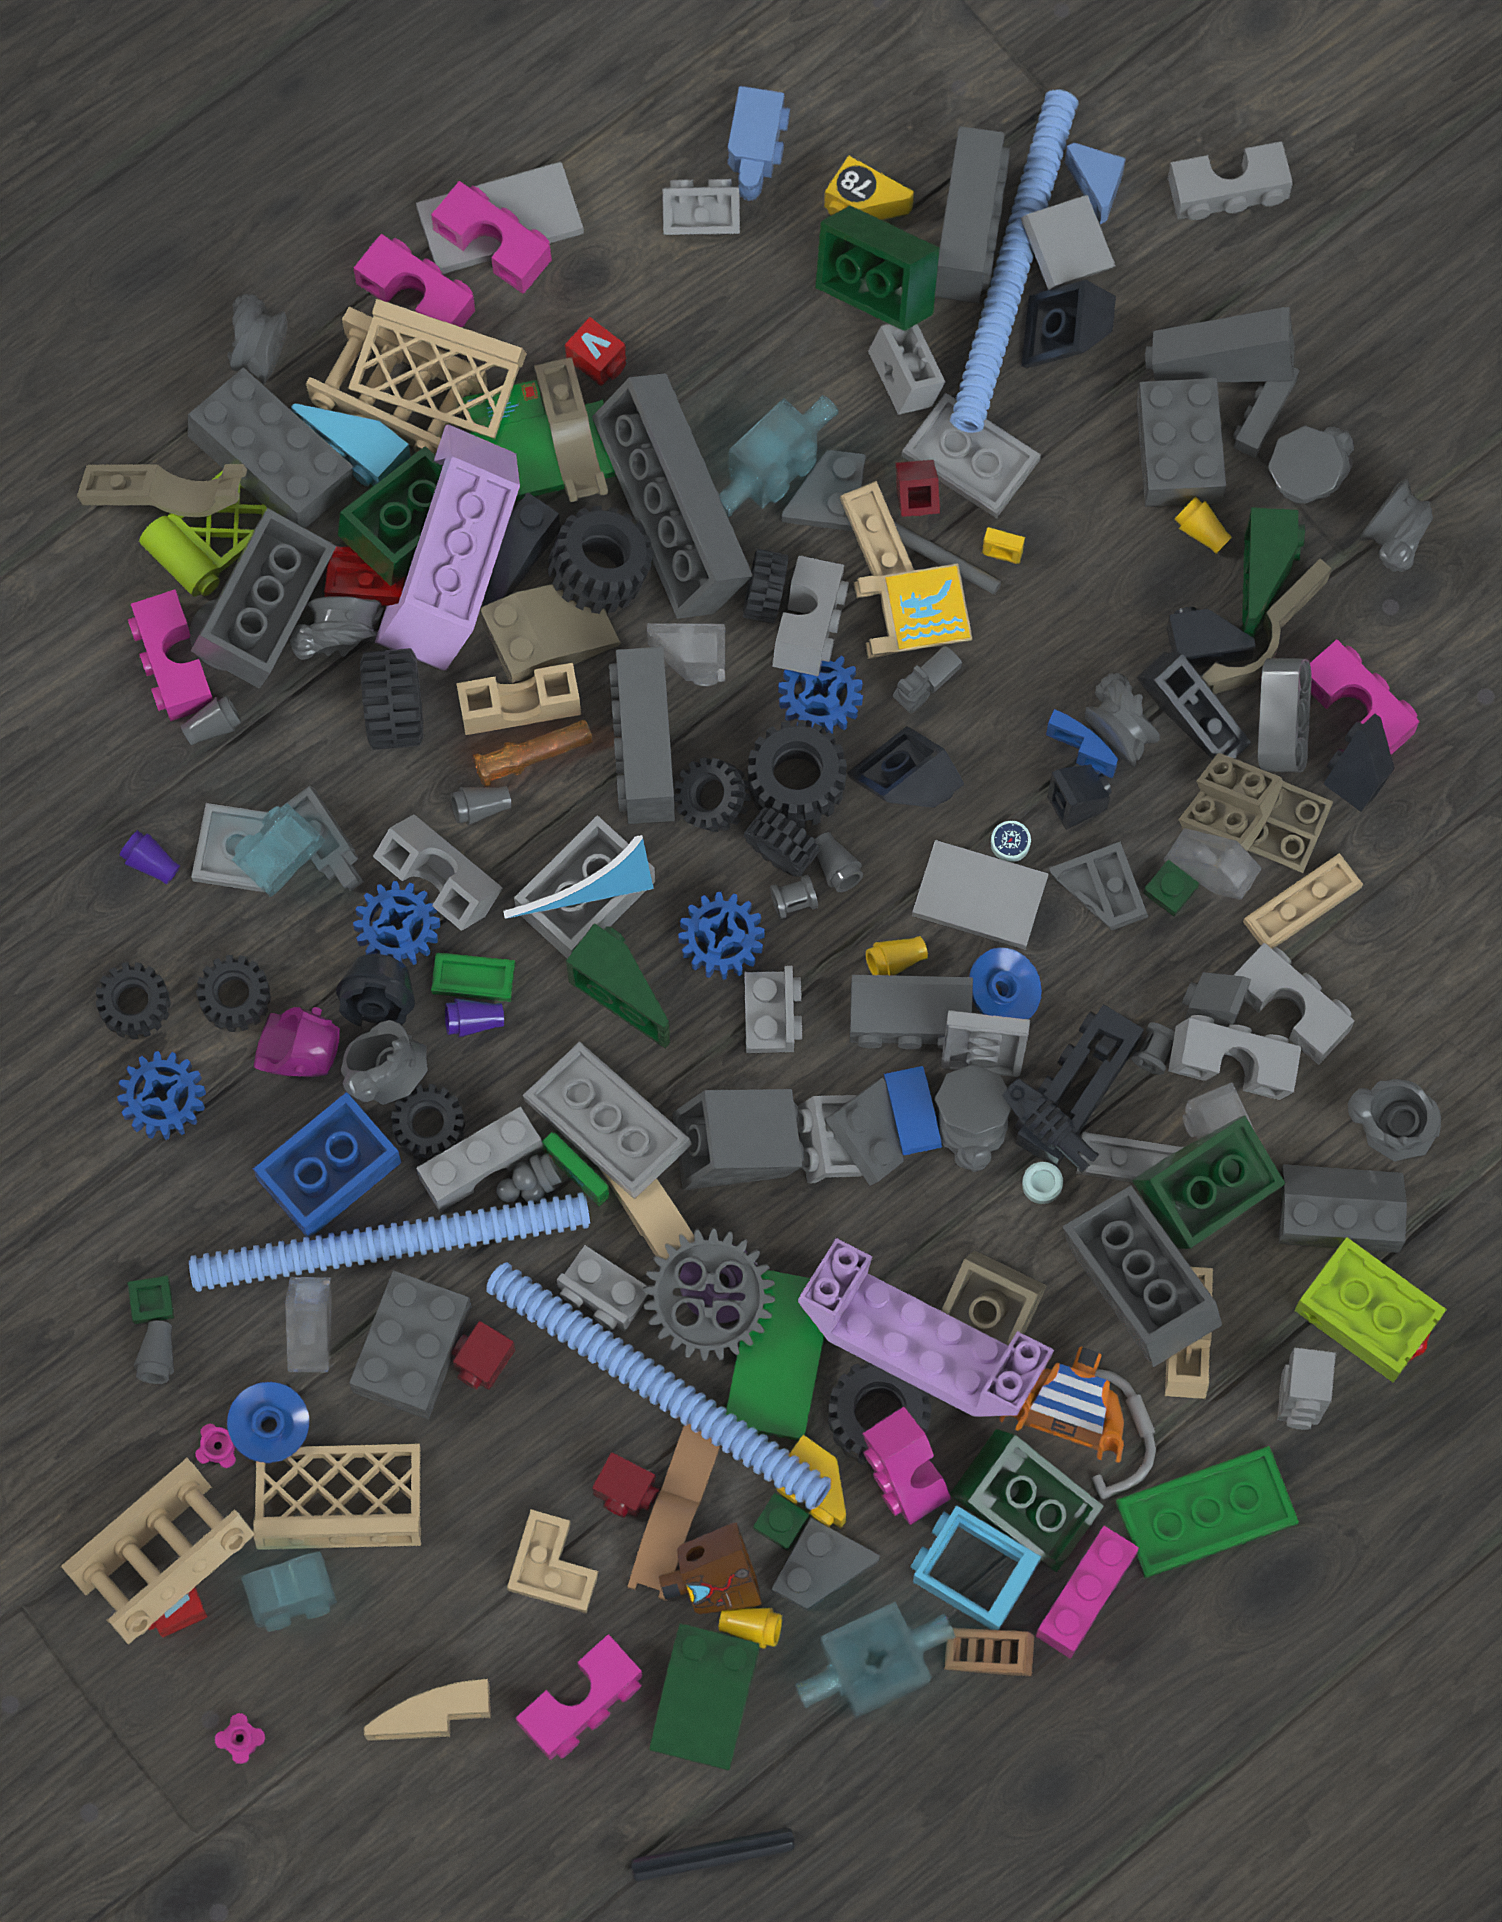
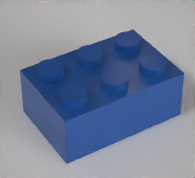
M346 1092L253 1168L260 1184L303 1234L310 1239L401 1164L398 1150Z

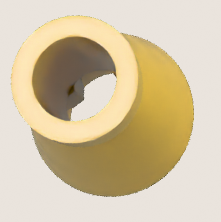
M1197 497L1174 519L1181 525L1179 528L1181 531L1209 547L1216 554L1232 538L1207 502L1202 503Z
M921 936L911 939L875 942L872 948L866 950V960L872 975L895 976L918 961L928 957L927 948Z
M772 1608L726 1610L721 1612L719 1621L720 1632L760 1643V1647L763 1649L767 1645L773 1647L777 1645L782 1627V1615L773 1613Z

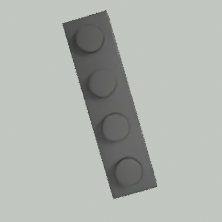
M1294 367V381H1267L1264 387L1259 386L1254 396V399L1257 401L1253 407L1249 405L1243 417L1246 419L1243 427L1238 425L1233 435V438L1236 439L1235 449L1256 458L1298 379L1299 369Z

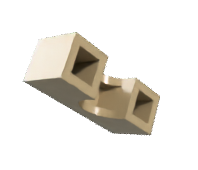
M573 663L535 669L532 678L516 684H500L496 682L495 677L456 683L465 735L581 715L580 698Z

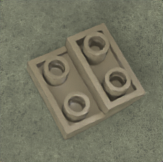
M1218 753L1197 780L1201 791L1179 818V822L1184 830L1246 854L1267 821L1281 790L1283 780L1280 776Z
M1283 781L1274 807L1248 851L1304 873L1333 801Z

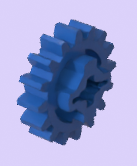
M840 656L835 662L822 661L819 676L785 669L783 678L787 682L779 683L778 693L784 695L779 698V707L789 708L785 713L786 721H793L794 719L805 720L806 726L811 728L816 723L825 728L826 733L830 731L832 734L833 726L838 725L842 730L847 729L846 717L856 719L858 717V710L855 706H860L863 702V695L856 693L862 690V680H852L856 675V668L852 666L844 669V657ZM801 682L804 691L799 694L798 699H795V688ZM843 689H846L847 698L841 707L839 704L840 700L837 697L842 694ZM818 690V692L821 694L828 692V695L826 698H824L821 694L814 696V691Z
M393 881L392 889L386 891L379 884L377 885L378 895L376 897L368 893L364 895L368 906L356 907L357 916L363 919L353 922L354 930L361 933L356 938L359 946L368 945L365 951L366 955H387L402 962V959L408 958L410 963L415 965L417 964L415 954L420 952L428 956L430 951L426 943L438 942V935L432 929L440 928V919L431 917L437 910L432 906L433 903L426 904L428 894L425 890L417 896L415 895V888L412 883H409L405 890H400L398 882ZM396 902H405L411 905L404 906ZM381 908L382 912L379 919L372 922L373 925L371 926L373 916ZM398 919L399 923L403 924V928L396 930L391 925V921ZM421 924H423L420 935L413 942L412 937L415 930L421 928ZM390 943L392 945L398 946L399 948H391L383 944Z
M717 892L714 902H710L704 895L701 897V908L698 909L693 905L688 907L691 919L681 918L680 927L686 930V932L678 934L679 943L688 944L682 949V955L684 958L694 956L692 969L697 970L702 965L705 966L706 977L708 978L712 976L714 970L720 971L722 980L727 979L728 970L731 969L740 976L742 975L743 963L751 967L755 965V958L752 952L762 953L763 944L756 940L764 938L765 931L764 928L755 927L761 922V916L759 913L749 915L751 911V903L749 901L739 906L737 904V894L733 893L729 901H723L722 893ZM720 913L710 919L706 918L711 914ZM736 917L744 923L748 934H745V930L738 929L735 923ZM727 923L728 936H724L716 948L715 935H719ZM695 937L698 938V941L706 944L708 948L707 954L698 947ZM738 953L731 958L723 959V957L729 954Z
M159 1051L154 1053V1061L149 1063L143 1056L139 1057L141 1067L138 1070L131 1066L126 1068L131 1077L130 1081L120 1080L119 1082L120 1088L127 1092L117 1096L120 1105L128 1106L122 1111L125 1120L135 1118L132 1123L133 1129L138 1132L145 1126L146 1134L151 1139L155 1136L156 1131H161L165 1140L169 1139L170 1130L176 1129L181 1135L185 1134L183 1124L187 1121L190 1124L196 1125L197 1119L193 1111H204L205 1108L203 1102L197 1099V1097L206 1095L204 1086L195 1085L202 1079L199 1071L189 1073L192 1067L191 1062L186 1059L179 1065L176 1053L171 1052L167 1060H162ZM158 1072H171L175 1075L169 1077L158 1074ZM145 1079L146 1083L143 1092L136 1095L139 1085ZM161 1089L168 1096V1099L162 1102L156 1095V1092ZM188 1092L186 1104L183 1107V1109L179 1112L178 1107L182 1098L187 1096ZM152 1114H156L163 1116L166 1119H152L149 1118V1116H151Z

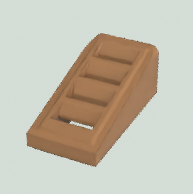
M947 1628L945 1670L1031 1676L1034 1635L1023 1631ZM961 1638L968 1639L967 1662L960 1661ZM978 1640H985L983 1663L977 1662ZM995 1641H1002L1001 1663H994ZM1013 1642L1019 1643L1017 1664H1011Z

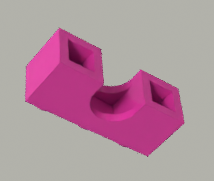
M459 181L431 214L433 230L462 251L478 237L489 236L497 239L501 246L491 257L493 273L522 294L526 292L551 262V250L548 239L538 230H528L521 225L516 215L507 208L502 207L499 209L489 202L487 195L475 186L469 188Z
M380 234L354 267L356 284L387 303L398 291L412 288L419 290L425 295L415 309L417 313L462 328L475 312L473 292L466 284L457 279L451 281L442 275V271L436 264L428 259L421 261L412 255L408 246L398 239L394 238L391 241Z
M176 590L132 603L131 607L135 617L128 619L134 640L143 639L147 652L139 655L146 675L155 674L158 687L151 690L158 711L166 709L170 721L199 712L213 700L200 660L197 659L188 663H175L167 658L169 649L175 643L188 639L191 636Z
M1335 640L1310 663L1312 673L1311 694L1326 709L1336 700L1343 697H1352L1361 701L1368 713L1361 723L1364 724L1374 713L1381 717L1392 755L1415 734L1419 724L1417 714L1409 703L1404 700L1399 701L1389 691V685L1383 677L1377 673L1371 674L1361 664L1362 659L1352 647L1348 645L1344 647L1338 640Z
M905 1407L863 1433L869 1448L864 1452L865 1457L875 1470L873 1476L884 1492L882 1498L893 1515L896 1516L901 1512L907 1522L912 1525L951 1499L943 1477L929 1460L934 1454L927 1436Z
M1103 1526L1039 1627L1036 1637L1071 1659L1106 1600L1135 1558L1139 1547L1106 1526Z
M609 1634L578 1661L579 1669L591 1683L590 1693L582 1703L575 1706L562 1705L546 1690L516 1717L517 1724L549 1760L557 1754L561 1759L568 1755L579 1744L580 1741L576 1737L589 1726L592 1731L595 1730L610 1716L611 1713L607 1709L615 1701L620 1699L624 1703L641 1688L638 1681L642 1678V1671Z

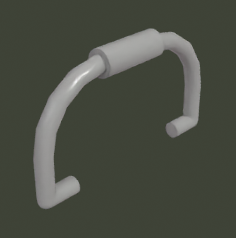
M1097 1369L1095 1376L1112 1382L1121 1388L1126 1395L1127 1406L1140 1438H1144L1146 1448L1142 1465L1134 1475L1126 1480L1106 1487L1101 1474L1092 1477L1099 1497L1105 1499L1129 1490L1144 1480L1153 1467L1156 1453L1153 1434L1156 1432L1141 1395L1135 1393L1129 1382L1115 1372Z

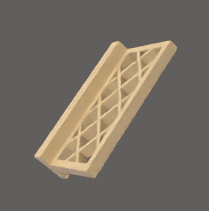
M377 299L372 311L374 316L348 389L495 439L518 370L522 368L527 354L523 348ZM380 327L395 332L400 342V346L380 355L375 344ZM402 335H405V336H408V337H411V338H414V339H412V340H410V341H408V342L405 343L404 340H403V338H402ZM422 341L431 344L437 358L417 367L408 348ZM438 347H441V348H444V349H447V350H450V351L447 352V353H445V354H443V355H441L440 352H439ZM373 349L376 358L368 361ZM404 351L413 370L392 379L384 360ZM457 354L467 356L473 370L453 379L444 361ZM474 359L485 362L486 364L477 368ZM379 363L388 382L374 389L361 385L365 370ZM440 363L449 382L428 391L420 372ZM493 366L508 370L504 385L489 392L480 373ZM415 375L424 394L411 401L402 399L395 385ZM476 375L485 394L465 404L456 385ZM391 387L395 396L382 391ZM452 387L460 407L448 413L438 411L432 397ZM500 394L497 405H495L492 397ZM428 400L431 408L420 405L419 403ZM488 400L494 411L489 428L474 423L468 409ZM464 412L467 420L455 416Z
M420 1444L300 1447L292 1456L284 1459L292 1468L277 1483L265 1473L266 1463L256 1462L254 1540L257 1550L421 1546ZM395 1456H411V1469L400 1480L385 1467ZM354 1457H365L373 1467L358 1481L344 1467ZM375 1457H383V1458L378 1461ZM314 1458H324L333 1467L317 1482L303 1468ZM334 1458L342 1459L339 1462H337ZM293 1459L301 1460L298 1463H296ZM380 1471L394 1485L378 1500L364 1486ZM340 1473L353 1486L337 1501L323 1487L336 1474ZM299 1474L312 1487L296 1502L282 1488ZM410 1480L411 1490L405 1486ZM265 1482L271 1487L266 1493ZM400 1490L411 1500V1513L393 1514L385 1504ZM360 1491L373 1505L363 1515H352L344 1505ZM319 1492L332 1506L322 1516H311L303 1506ZM277 1493L291 1505L281 1517H265V1504ZM380 1510L383 1514H375V1513ZM339 1511L342 1515H334V1514H336V1513Z

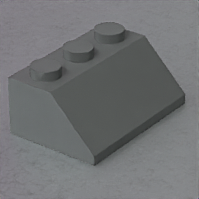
M852 975L850 1043H858L859 1047L869 1049L879 1048L882 1046V1043H895L902 1049H919L922 1047V1044H938V1048L943 1050L948 1011L972 1013L973 977Z
M1282 1165V1178L1285 1185L1281 1187L1279 1244L1339 1248L1347 1237L1364 1250L1400 1252L1406 1237L1407 1200L1403 1173Z

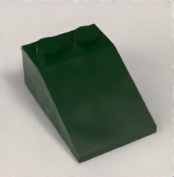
M1251 508L1244 534L1242 631L1252 638L1287 580L1293 561L1300 560L1301 547H1304L1305 524H1298L1299 510Z
M594 923L566 960L568 982L666 1049L670 1043L669 1021L629 948L624 944L625 938L609 926L602 929Z
M1245 1115L1236 1118L1164 1158L1132 1180L1152 1215L1176 1248L1191 1249L1285 1185L1283 1178Z
M997 1428L950 1493V1496L986 1524L1041 1556L1040 1562L1054 1572L1059 1571L1104 1507L1018 1436Z
M680 1623L669 1662L649 1751L730 1771L760 1653V1643Z

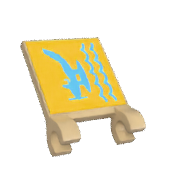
M958 564L884 576L858 578L857 582H854L856 598L880 594L888 637L870 639L869 642L865 643L868 659L972 640Z

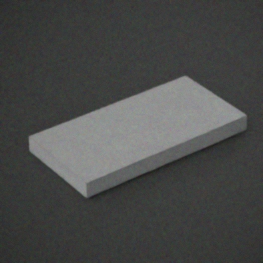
M562 162L475 186L487 195L490 203L499 209L504 207L510 210L519 219L521 225L528 230H538L548 239L549 243L584 234L583 225ZM448 194L416 203L434 264L440 268L442 274L492 260L491 257L501 246L497 239L481 236L474 239L462 251L433 230L431 214Z
M948 1011L941 1067L943 1069L959 1070L975 1064L999 1075L1020 1076L1030 1020Z
M578 1042L523 1094L527 1104L633 1199L644 1191L692 1145L690 1139L581 1042Z

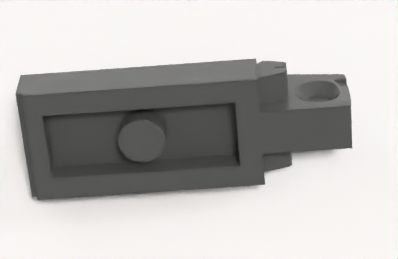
M308 786L279 808V811L317 869L324 873L328 879L331 880L336 876L342 886L349 888L350 891L364 882L356 868L352 865L358 860L354 847L314 787Z

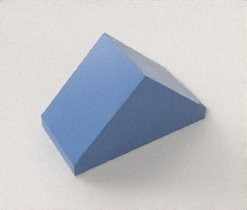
M1070 144L1067 146L1065 163L1083 195H1088L1096 218L1102 224L1107 221L1123 175L1125 158L1080 144Z

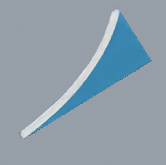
M642 835L634 837L630 844L615 859L596 873L556 894L505 910V919L654 889Z

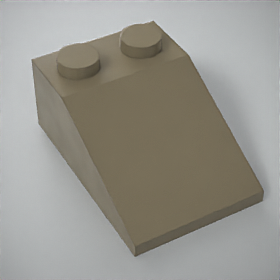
M551 584L511 594L481 607L480 613L482 625L510 684H516L532 678L535 669L568 663L575 665L620 645V641L605 610L601 609L600 614L591 613V608L584 607V610L576 608L577 603L575 601L567 602L562 598L564 593L562 589L556 591Z
M974 1250L964 1259L941 1311L1009 1346L1017 1331L1025 1334L1047 1285Z

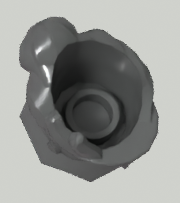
M243 294L237 297L233 303L234 316L232 321L235 330V342L232 343L234 350L227 353V358L230 360V367L234 372L242 368L247 369L250 373L257 376L262 385H264L273 373L286 336L288 321L285 311L274 316L268 315V309L262 300H259L253 294Z
M1306 425L1278 438L1268 465V469L1277 484L1276 488L1285 498L1295 503H1308L1317 498L1329 497L1331 493L1340 487L1350 472L1351 466L1348 456L1354 451L1353 439L1347 431L1336 427H1328L1323 432Z
M1404 479L1394 487L1389 497L1362 532L1360 541L1374 540L1382 547L1379 551V558L1382 560L1383 565L1391 571L1403 572L1409 570L1414 564V556L1419 541L1433 520L1430 501H1419L1411 492L1409 480Z
M356 597L316 598L307 602L314 614V624L309 626L306 624L296 625L291 632L290 639L293 653L301 660H307L319 653H325L326 656H330L334 651H340L341 656L345 657L360 641L375 643L378 633L373 629V625L379 620L384 608H382V603L378 600Z
M1111 673L1101 679V683L1095 689L1096 697L1103 703L1099 707H1086L1084 718L1094 733L1103 740L1117 757L1135 767L1136 761L1140 759L1144 752V745L1160 741V734L1151 721L1143 715V696L1141 694L1133 696V687L1125 675Z
M388 1020L379 1023L370 1032L357 1037L345 1050L341 1067L342 1075L345 1078L343 1081L344 1089L349 1095L363 1102H369L374 1099L382 1105L410 1095L428 1071L426 1060L427 1046L413 1040L412 1035H407L405 1028L398 1022Z
M975 1064L946 1074L941 1088L935 1097L939 1107L938 1128L941 1142L944 1147L949 1148L955 1154V1162L959 1167L971 1170L972 1172L983 1170L991 1162V1151L999 1149L1001 1144H1003L1005 1133L1008 1130V1115L1011 1110L1009 1104L1002 1097L1007 1087L1001 1075Z
M1401 1079L1379 1081L1371 1090L1367 1088L1358 1089L1348 1102L1349 1116L1354 1123L1362 1124L1368 1146L1394 1162L1426 1155L1435 1138L1439 1137L1441 1128L1440 1109L1437 1103L1426 1095L1424 1090L1414 1082Z

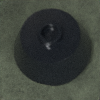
M367 954L360 956L353 962L336 988V994L340 1000L339 1012L349 1022L360 1027L362 1020L370 1023L392 1020L403 1025L406 1022L407 1014L415 1006L408 968L399 960L387 955Z

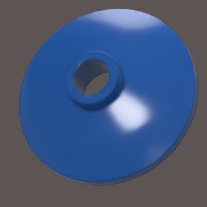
M994 948L976 959L969 977H973L972 1000L982 1015L1027 1020L1031 1018L1040 1004L1042 992L1040 978L1033 964L1023 954L1009 948ZM996 984L1001 987L1002 996L998 993Z
M262 1382L246 1388L236 1397L228 1413L227 1427L233 1445L241 1454L256 1462L274 1463L292 1456L302 1446L309 1430V1414L304 1401L293 1389L280 1383ZM267 1419H272L277 1423L275 1430L272 1432H265L261 1428L262 1423Z

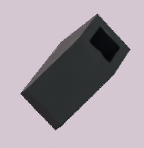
M1375 713L1364 724L1357 721L1347 733L1344 740L1349 745L1345 751L1340 748L1329 761L1327 768L1331 770V773L1323 783L1360 812L1375 799L1395 769L1382 719Z

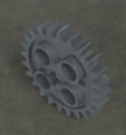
M716 1228L711 1229L708 1239H703L699 1229H695L694 1241L691 1242L683 1234H680L679 1241L681 1247L676 1249L671 1244L666 1243L665 1248L669 1254L667 1259L657 1255L654 1256L655 1262L660 1266L659 1271L647 1270L646 1272L648 1277L655 1280V1285L643 1287V1292L654 1295L653 1300L644 1304V1309L657 1311V1314L652 1316L649 1323L650 1325L662 1323L663 1328L658 1334L659 1339L671 1334L673 1339L670 1349L674 1350L683 1343L686 1345L685 1356L688 1358L695 1348L700 1349L702 1361H706L709 1350H715L719 1360H722L724 1348L728 1346L737 1355L739 1354L738 1341L743 1340L751 1346L753 1341L749 1332L751 1330L759 1333L764 1332V1328L758 1322L759 1317L771 1318L772 1316L768 1310L763 1308V1304L775 1302L774 1296L764 1293V1289L774 1285L773 1279L761 1278V1275L769 1269L767 1263L755 1265L754 1262L760 1255V1252L757 1249L746 1254L744 1251L748 1241L745 1238L736 1246L732 1244L733 1233L731 1231H728L723 1240H719ZM686 1262H695L702 1269L701 1277L694 1283H686L678 1275L679 1268ZM727 1265L738 1266L742 1271L741 1281L735 1286L724 1285L719 1279V1274L723 1267ZM706 1284H713L716 1292L744 1293L745 1299L732 1300L715 1297L712 1300V1304L707 1305L701 1296H676L673 1294V1289L684 1288L704 1291ZM690 1302L696 1305L699 1310L697 1319L687 1324L680 1322L675 1316L676 1309L680 1304ZM726 1305L734 1306L739 1311L738 1321L728 1327L722 1326L716 1320L717 1311Z

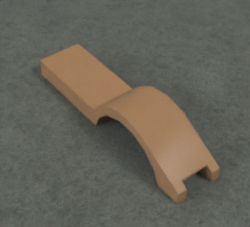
M690 1424L684 1425L662 1489L647 1523L628 1583V1588L636 1590L638 1583L660 1590L659 1599L667 1601V1599L665 1600L659 1576L674 1572L677 1569L679 1562L677 1549L686 1541L721 1445L714 1446L711 1438L707 1440L702 1438L701 1431L697 1433L692 1431Z

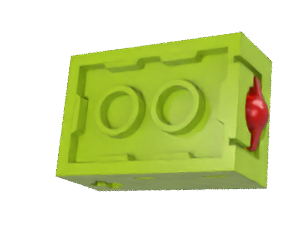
M1346 1237L1299 1300L1294 1311L1394 1383L1406 1365L1416 1356H1420L1426 1351L1430 1333L1447 1309Z

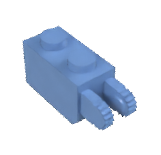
M739 86L728 144V165L734 172L739 173V193L743 200L753 201V199H756L759 193H761L763 178L772 177L774 164L781 165L784 142H778L780 130L787 131L790 117V108L784 107V93Z

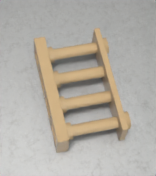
M349 307L342 318L344 332L349 340L325 383L309 377L306 385L311 402L320 409L329 411L334 409L340 413L380 421L406 443L413 446L415 452L420 451L426 446L436 455L445 425L449 423L433 419L428 430L425 431L407 423L412 413L410 410L397 406L393 415H390L373 407L375 398L361 394L359 399H356L339 391L340 386L364 345L373 317ZM382 327L379 328L375 344L378 350L381 351V354L400 346L395 332ZM402 335V338H403V340H404L405 343L408 342V341H410V340H412V339H414V338H411V337ZM422 341L408 348L417 367L437 358L431 344ZM439 349L441 355L447 353L446 351ZM404 351L384 360L390 374L396 363L400 364L403 361L410 365ZM456 356L444 361L453 379L473 370L469 362ZM379 363L366 385L372 389L387 381ZM440 363L420 372L426 386L430 379H435L436 377L449 382ZM485 370L480 374L487 386L488 384ZM476 375L456 385L462 398L470 393L475 395L484 392ZM416 376L412 379L402 399L411 401L422 395L423 390ZM452 387L438 411L448 413L458 408L459 402Z
M188 1458L61 1566L85 1595L96 1588L117 1611L108 1621L127 1644H130L136 1637L146 1632L151 1624L233 1553L239 1551L255 1535L236 1510L224 1518L204 1497L203 1494L211 1486ZM189 1506L212 1529L195 1545H192L172 1523ZM158 1533L180 1556L162 1573L140 1550ZM127 1560L148 1583L130 1601L108 1577Z

